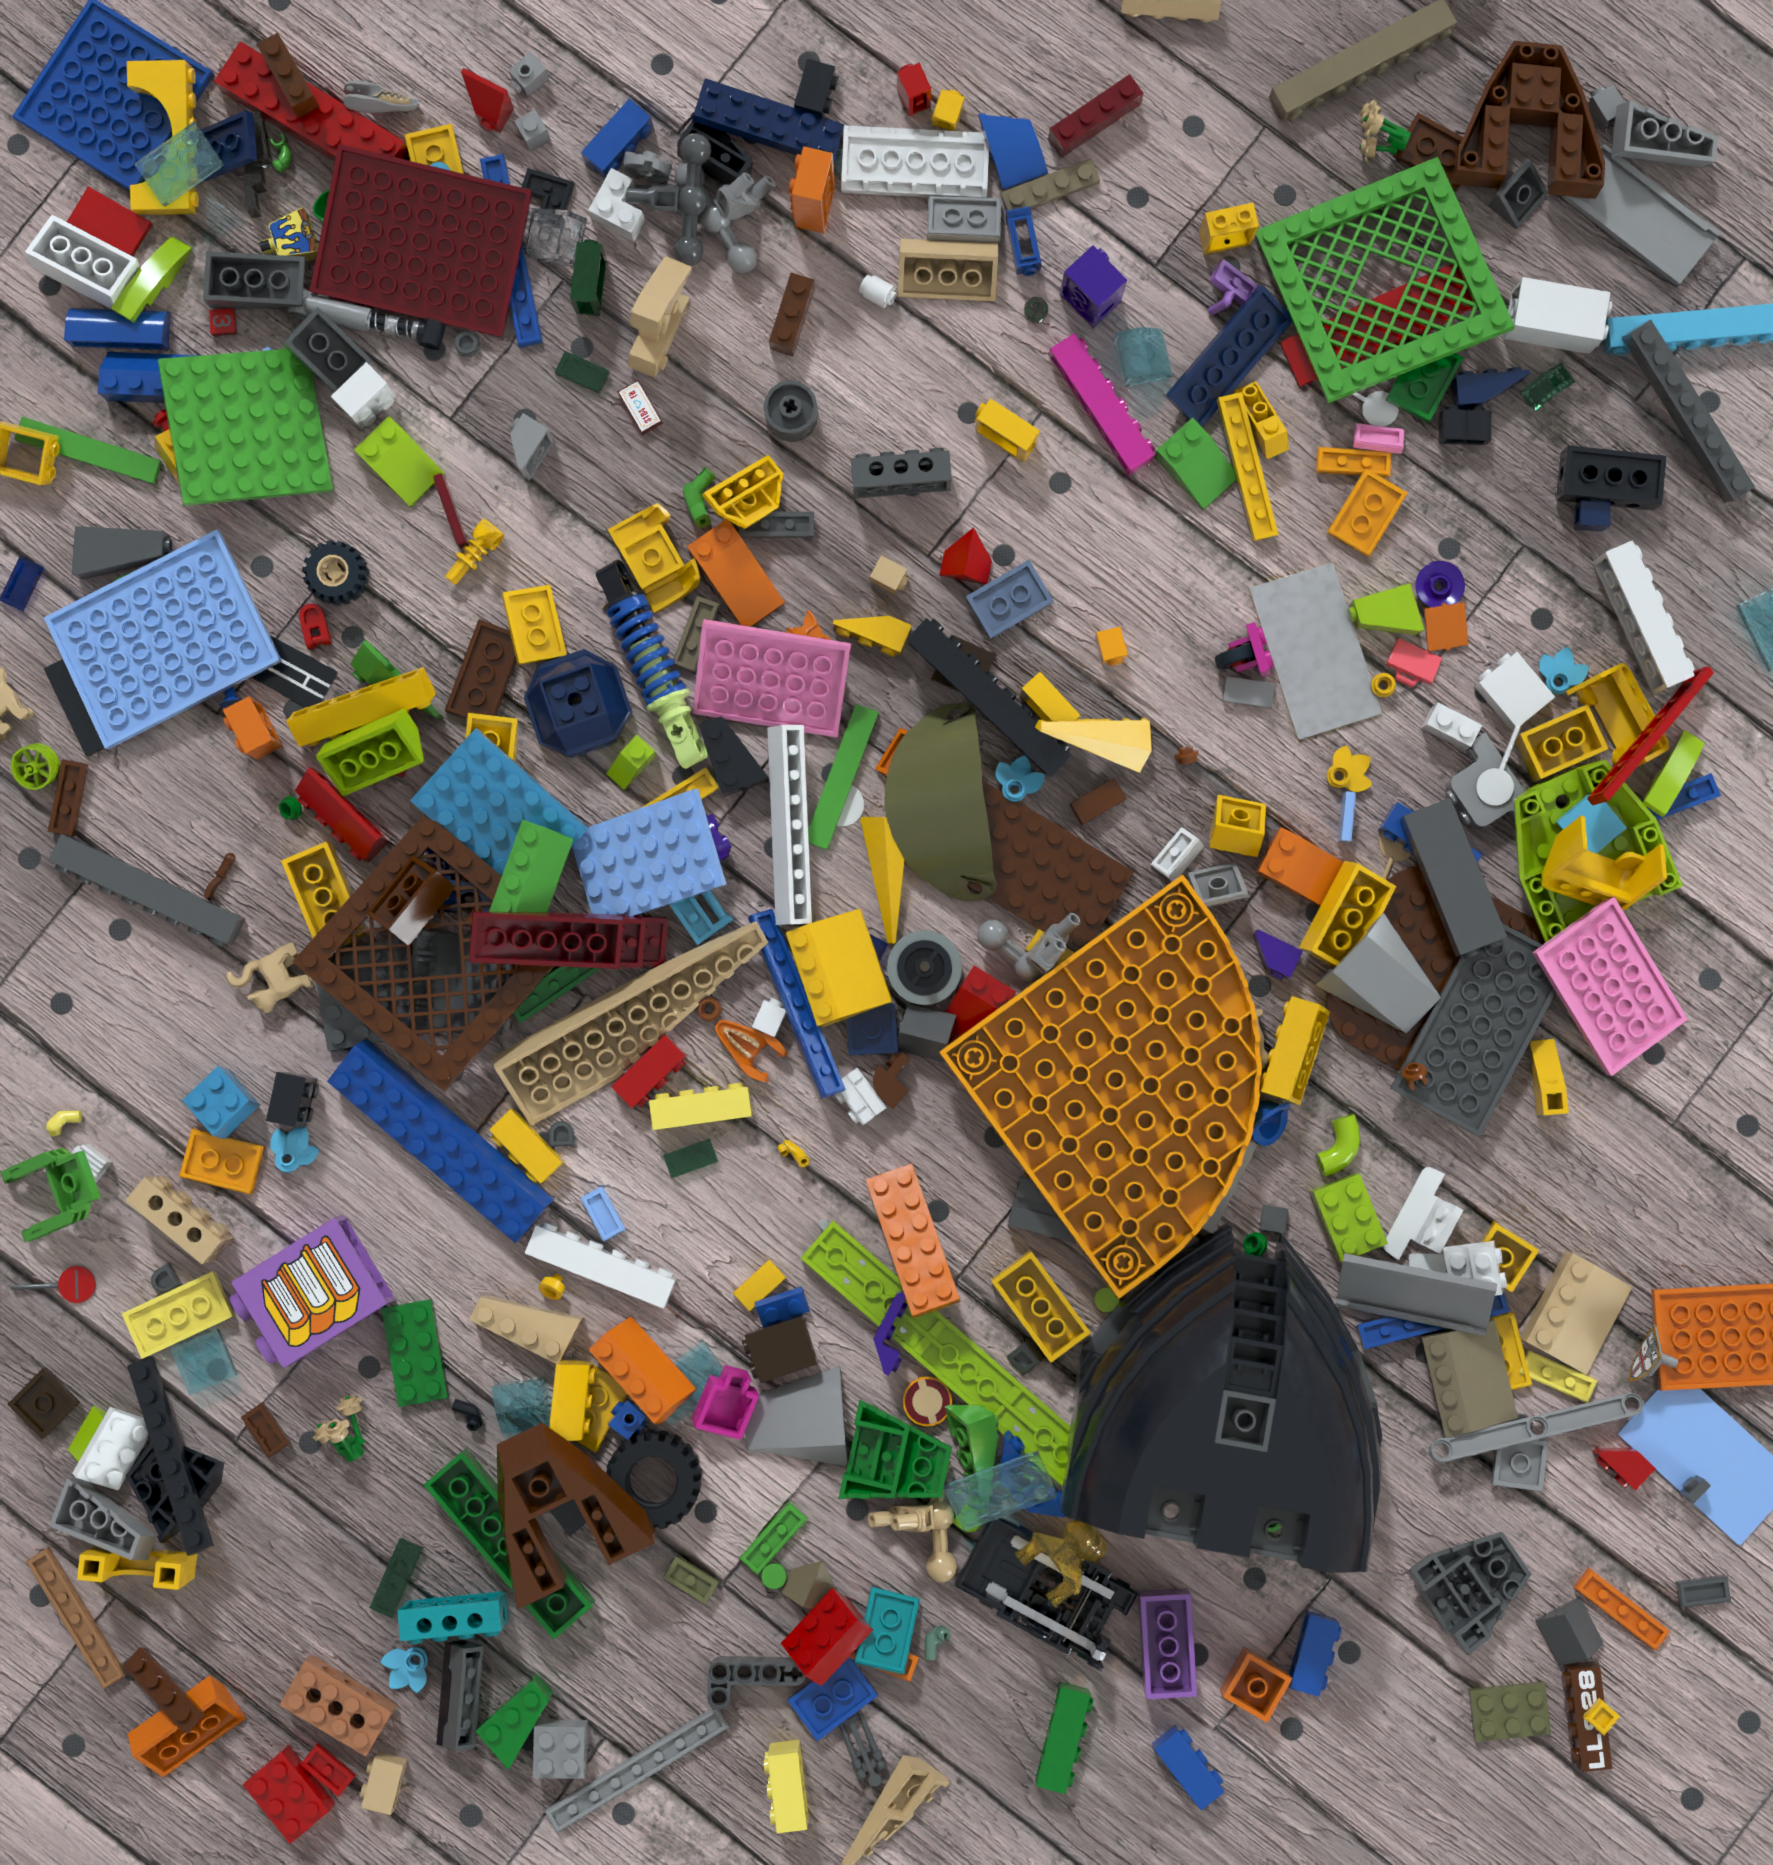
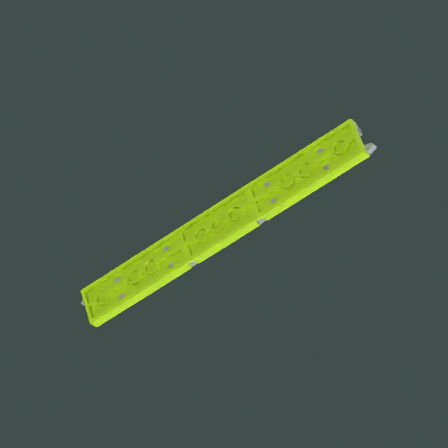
M822 1219L819 1220L818 1223L823 1232L800 1259L879 1326L895 1294L903 1290L899 1276L837 1222L832 1220L829 1223ZM905 1299L904 1303L907 1304V1308L901 1318L898 1316L895 1318L892 1325L896 1329L891 1338L968 1405H983L990 1412H993L998 1419L997 1430L1003 1435L1007 1430H1010L1014 1436H1018L1025 1446L1024 1453L1063 1486L1068 1459L1066 1449L1071 1425L1026 1386H1023L1011 1373L951 1321L947 1320L938 1310L913 1318Z

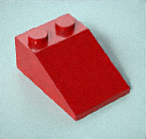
M974 965L945 1011L957 1015L951 1040H956L1012 999L1016 991Z

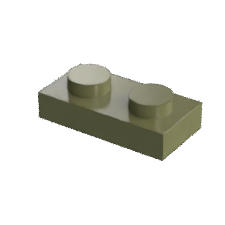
M676 1555L663 1579L705 1605L719 1583V1580Z

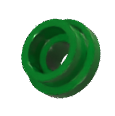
M287 796L279 803V811L283 818L296 820L302 814V806L294 796Z
M1254 1232L1245 1237L1243 1248L1248 1254L1262 1256L1267 1249V1239L1263 1234Z

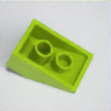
M390 416L354 449L359 457L410 508L435 485L434 475L440 473L445 475V472Z

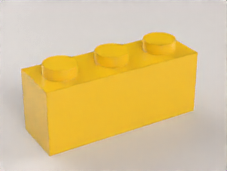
M510 1109L489 1129L493 1134L491 1139L499 1147L504 1145L510 1151L508 1154L509 1158L517 1165L521 1163L527 1169L525 1174L534 1183L537 1181L540 1184L544 1183L565 1163L515 1109Z

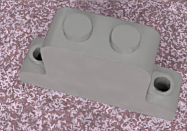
M1485 732L1476 737L1472 746L1466 750L1472 761L1471 765L1449 778L1445 784L1447 799L1451 798L1453 805H1456L1461 812L1459 816L1462 822L1474 829L1483 828L1504 814H1507L1511 821L1515 823L1514 799L1524 792V789L1506 764L1504 771L1511 776L1514 783V790L1510 799L1501 805L1494 806L1484 803L1479 798L1476 791V783L1479 776L1488 769H1499L1503 760Z

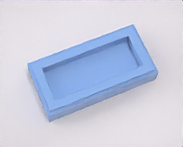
M1346 791L1342 794L1337 843H1348L1352 839L1355 792Z
M603 1186L580 1198L603 1242L626 1230Z

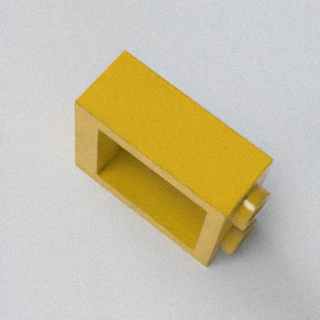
M1254 202L1205 213L1198 232L1204 255L1250 246L1259 228ZM1225 240H1229L1230 243H1229V244H1225L1224 241H1225Z
M991 398L987 404L982 403L975 414L977 416L974 420L976 422L975 431L1022 462H1025L1038 442L1040 430Z
M0 421V475L37 485L51 484L56 473L54 467L55 457L60 450L59 436ZM11 432L45 441L39 474L5 466Z
M1041 672L1021 689L1019 696L1045 722H1057V719L1076 721L1080 717V714Z

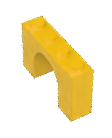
M93 1546L80 1554L77 1580L104 1582L110 1577L118 1575H144L154 1577L153 1588L179 1590L195 1578L198 1553L187 1556L186 1552L152 1549L148 1560H130L98 1546Z

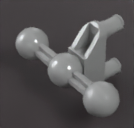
M687 162L680 165L675 171L674 180L677 186H686ZM702 169L700 187L707 195L706 209L701 213V223L708 232L718 234L729 250L727 255L729 267L736 273L747 274L753 271L757 265L758 255L750 244L739 241L730 227L731 220H737L757 209L761 205V199L775 188L776 184L770 176L765 175L754 185L752 177L748 173L743 172L733 183L723 185L718 189L716 198L712 200L703 186L705 174Z
M1069 913L1059 924H1052L1032 946L1031 950L1025 953L1008 939L1007 928L998 920H988L982 923L978 928L977 938L983 948L992 951L999 949L1015 963V973L1021 980L1034 983L1054 967L1060 954L1066 949L1069 934L1080 924V918L1075 913Z

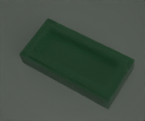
M564 351L555 370L557 376L598 394L601 393L610 374L609 370L567 351Z
M710 1138L663 1155L671 1179L718 1162Z

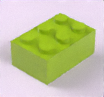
M1352 1173L1309 1190L1337 1261L1343 1262L1344 1253L1359 1256L1388 1244L1360 1173Z

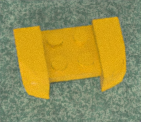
M659 503L653 504L607 529L641 590H645L646 598L654 614L686 597L698 587L700 582L695 558L684 565L663 528L664 525L669 523L671 515Z

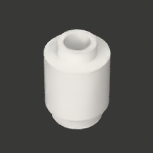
M866 275L859 288V293L863 294V298L882 308H885L887 305L891 306L897 296L894 285L875 275L872 277Z

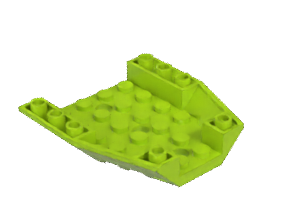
M1605 759L1566 771L1528 788L1514 799L1519 881L1545 943L1595 907L1594 905L1544 888L1541 875L1554 839L1562 831L1555 822L1590 792H1593L1612 769ZM1624 782L1606 803L1626 826V829L1597 854L1616 860L1626 852H1634L1645 856L1659 844L1664 845L1667 879L1638 901L1651 895L1662 896L1682 887L1683 884L1657 819ZM1563 794L1567 799L1565 807L1560 809L1556 806V798Z

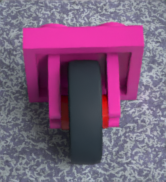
M1255 622L1246 625L1248 637L1228 643L1229 649L1215 656V663L1219 670L1233 667L1239 673L1259 667L1261 677L1271 675L1270 668L1274 667L1270 651L1264 652L1263 645L1267 644L1262 627L1257 628Z

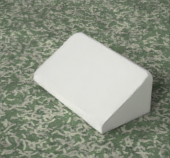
M1181 827L1150 865L1172 882L1185 871L1204 848V845L1197 837Z

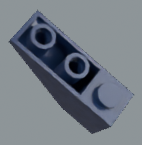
M1513 367L1507 369L1506 372H1497V369L1484 370L1480 374H1473V371L1460 372L1451 381L1453 406H1460V410H1468L1471 407L1478 406L1482 407L1525 380L1530 374V370Z

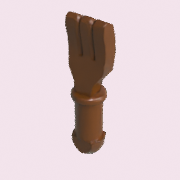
M227 853L220 867L215 871L217 876L207 885L204 892L205 899L212 900L215 890L223 878L226 879V875L236 859L233 853Z

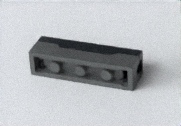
M467 1640L445 1643L436 1745L452 1751L475 1748V1731L477 1730L484 1648L482 1645Z

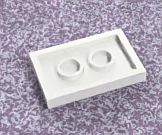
M110 1407L72 1474L78 1479L118 1491L149 1437L144 1418Z

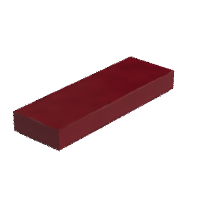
M442 473L434 475L433 479L456 544L461 549L465 545L469 547L470 545L447 480Z

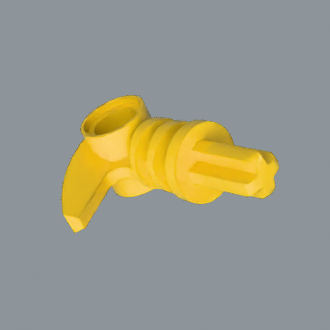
M482 519L476 525L471 534L475 540L470 539L468 543L471 545L469 547L465 545L462 548L465 552H457L455 555L458 560L445 575L450 583L457 585L469 569L475 571L477 569L475 562H481L483 558L480 556L482 554L486 556L488 553L486 548L493 551L502 542L505 534L488 520Z

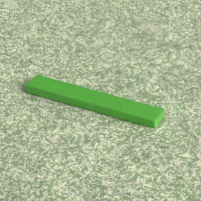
M21 417L19 426L59 436L60 450L58 455L153 485L156 483L162 465L161 460ZM17 433L14 438L17 442L43 450L45 442L43 440Z
M855 704L808 829L809 844L828 850L879 712Z

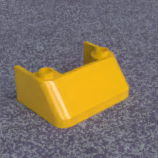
M1620 663L1566 691L1567 695L1577 691V698L1582 704H1588L1589 707L1594 705L1616 747L1611 757L1613 765L1617 763L1655 717L1632 671L1625 663ZM1665 733L1638 766L1669 750V742Z
M1580 815L1556 835L1541 875L1542 886L1548 890L1594 906L1615 897L1624 911L1667 879L1664 845L1659 844L1645 856L1634 852H1626L1616 860L1588 851L1585 817Z

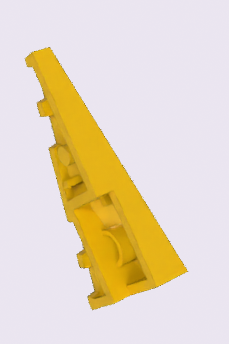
M1122 718V720L1111 721L1110 719H1076V721L1057 719V722L1038 720L1035 728L1045 734L1139 773L1151 753L1150 721L1145 718H1141V720Z
M861 817L860 821L887 943L896 944L905 859L892 836L887 817Z

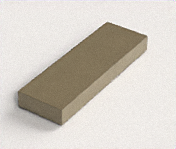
M700 596L696 597L673 658L675 660V667L692 673L696 672L702 623L704 619L715 621L720 608L719 603Z

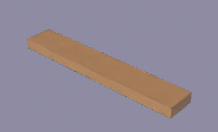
M50 1546L27 1560V1565L103 1690L125 1677L127 1672Z

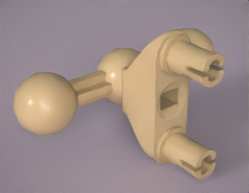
M951 1460L949 1461L947 1474L951 1469ZM944 1489L941 1498H930V1502L927 1505L891 1506L887 1511L871 1512L868 1514L870 1527L890 1526L896 1531L904 1530L911 1532H926L932 1529L933 1553L927 1559V1573L933 1580L940 1583L947 1582L955 1576L958 1564L956 1558L948 1552L947 1528L954 1521L953 1507L945 1501Z

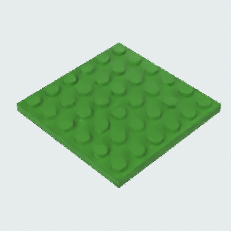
M287 349L158 359L157 364L183 506L332 492V481L312 373Z

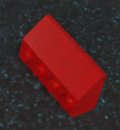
M311 767L306 770L295 789V792L300 796L297 800L307 810L311 807L317 813L314 817L324 827L329 825L334 830L332 835L341 844L346 842L351 847L349 852L358 861L363 859L370 862L390 841L345 796H342L339 790L322 773Z

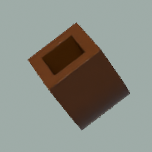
M903 1052L900 1056L895 1053L887 1062V1065L890 1067L887 1071L878 1065L873 1076V1085L877 1095L892 1109L897 1106L909 1091L894 1078L910 1060Z

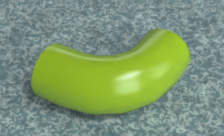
M1349 1114L1331 1121L1336 1136L1335 1143L1331 1148L1316 1153L1317 1165L1324 1177L1337 1173L1347 1167L1358 1153L1361 1138L1355 1114Z

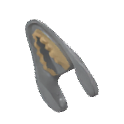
M352 80L344 85V93L346 94L344 105L354 111L372 114L406 112L416 109L420 104V101L404 97L403 94L397 95L396 92L391 93L390 90H385L374 83Z

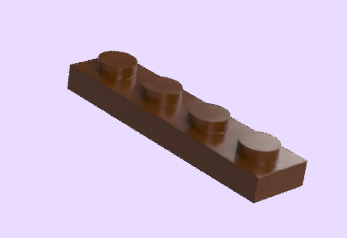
M139 1647L124 1664L123 1667L183 1733L188 1734L205 1715L203 1710L145 1648Z

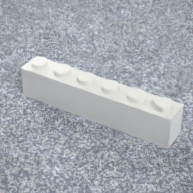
M544 1222L543 1225L538 1224L535 1226L525 1254L663 1309L666 1307L677 1278L672 1277L673 1272L663 1268H659L656 1271L649 1268L650 1263L637 1258L635 1262L626 1259L627 1254L615 1249L611 1253L603 1249V1244L592 1240L588 1244L581 1241V1236L570 1231H567L566 1234L558 1232V1227L553 1224Z

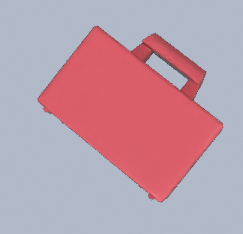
M1398 638L1386 665L1397 670L1396 681L1413 688L1419 680L1429 685L1433 682L1442 657ZM1400 673H1405L1413 677L1414 680L1412 681L1406 677H1403L1400 675Z

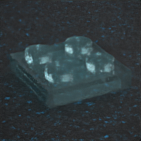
M220 1329L171 1349L189 1395L238 1375Z

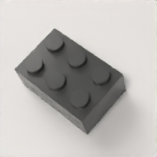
M318 307L314 308L281 343L332 393H335L366 362L370 364L373 361Z

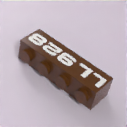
M1594 1661L1564 1665L1565 1672L1561 1674L1564 1688H1567L1568 1698L1564 1699L1566 1712L1570 1713L1571 1723H1568L1567 1728L1570 1739H1573L1574 1748L1570 1750L1572 1762L1582 1772L1613 1769L1608 1732L1604 1736L1583 1717L1598 1698L1604 1701L1601 1668Z

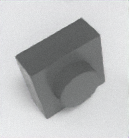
M1696 1475L1695 1477L1688 1478L1683 1483V1489L1679 1493L1687 1501L1694 1504L1711 1485L1704 1478Z

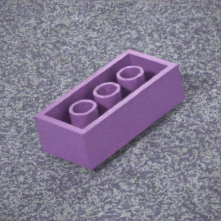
M1188 1588L1138 1591L1143 1690L1146 1699L1197 1697L1191 1593Z

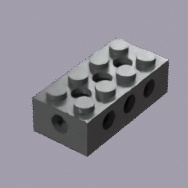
M944 448L929 449V452L919 453V450H907L904 452L905 454L895 455L894 452H882L880 456L870 457V454L856 455L855 458H851L854 499L951 491L952 476L949 450L944 451ZM922 469H928V470H930V471H928V472H923V471H921V470H922ZM898 471H904L905 473L899 474V473H897V472H898ZM873 473H880L881 475H879V476H874V475H872V474H873Z

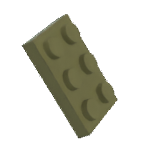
M1543 1681L1468 1688L1473 1737L1476 1742L1551 1734L1546 1684Z

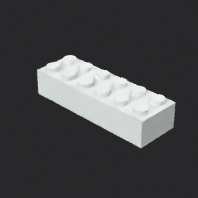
M1632 540L1603 553L1592 563L1650 690L1655 695L1694 677V666L1692 661L1686 658L1683 651V641L1680 636L1675 634L1672 627V617L1663 608L1662 595L1658 590H1655L1652 584V574L1648 568H1645L1641 560L1643 557L1642 552Z

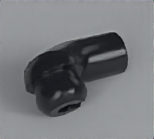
M454 1400L451 1411L464 1414L467 1421V1429L477 1431L483 1423L478 1407L465 1401Z

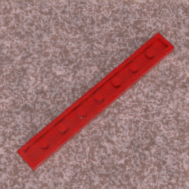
M1709 666L1693 671L1695 676L1684 681L1588 796L1587 800L1592 806L1607 802L1613 797L1714 674Z

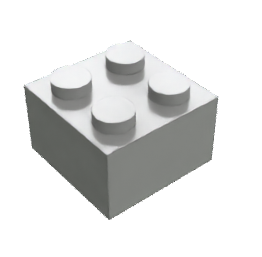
M537 1720L534 1726L533 1778L584 1779L587 1772L588 1720Z

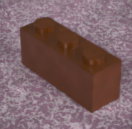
M278 32L257 43V47L297 117L300 118L320 107Z
M790 273L769 339L770 350L794 356L815 290L814 279Z

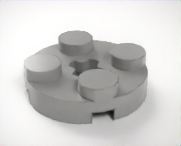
M643 151V155L625 152L622 170L637 179H640V175L648 177L647 182L665 183L671 174L672 164L657 159L658 155L650 151Z

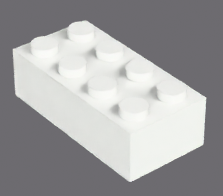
M51 215L25 251L31 268L110 309L125 286L140 269L138 259L54 215Z

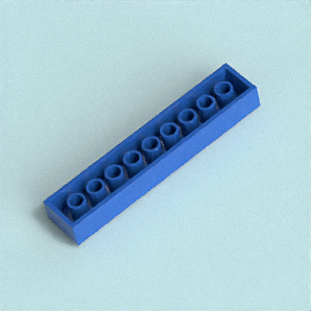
M367 1038L354 1045L327 1080L329 1084L514 1243L526 1235L554 1200Z

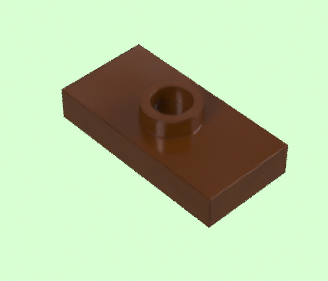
M264 1402L241 1417L268 1458L291 1443Z

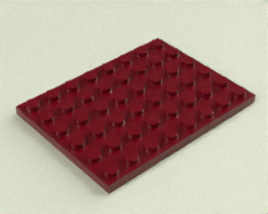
M338 144L310 292L422 319H434L447 325L503 338L533 191Z

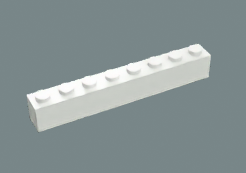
M804 725L768 727L776 925L812 923Z

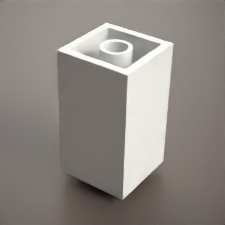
M1522 277L1511 291L1508 312L1515 327L1514 330L1504 333L1503 339L1590 354L1596 347H1599L1600 342L1605 340L1608 334V325H1605L1606 317L1610 315L1612 309V301H1609L1610 292Z

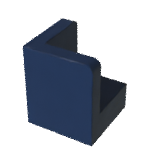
M1581 500L1575 505L1574 530H1606L1610 526L1611 503Z

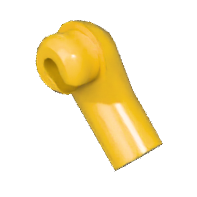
M784 1140V1143L777 1146L783 1157L791 1153L800 1167H806L809 1164L810 1160L804 1150L792 1141Z

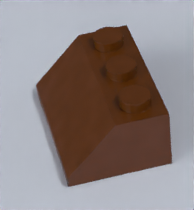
M412 855L366 914L409 946L418 937L419 932L426 923L434 917L435 912L442 903L450 897L455 886L437 870Z

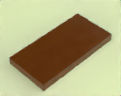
M478 619L444 710L445 712L467 719L468 713L497 716L517 662L510 630Z

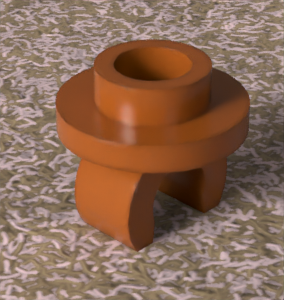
M1414 1062L1406 1065L1402 1070V1078L1406 1080V1084L1411 1090L1415 1089L1414 1081L1419 1079L1424 1086L1427 1085V1078L1425 1077L1427 1069L1425 1065Z

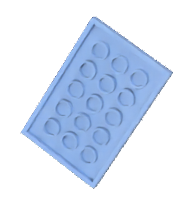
M692 789L590 826L572 846L592 914L637 916L727 885L698 789Z

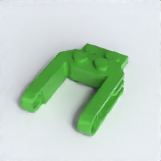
M64 1148L43 1152L0 1172L3 1182L7 1184L46 1169V1176L57 1207L61 1211L56 1216L22 1230L21 1234L24 1242L41 1238L88 1218L91 1202L101 1197L84 1150L74 1154Z

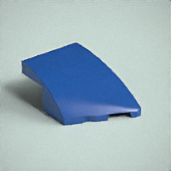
M985 113L978 114L992 162L995 164L1000 187L1003 190L1048 174L1044 156L1030 119L991 116Z

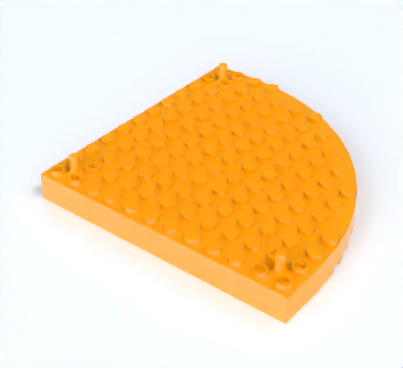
M1183 874L938 1052L1117 1298H1121L1179 1253L1216 1211L1217 1206L1231 1187L1239 1167L1242 1165V1159L1252 1137L1255 1115L1259 1105L1260 1076L1262 1074L1260 1035L1256 1021L1255 1005L1249 992L1247 979H1245L1241 964L1234 954L1230 941Z

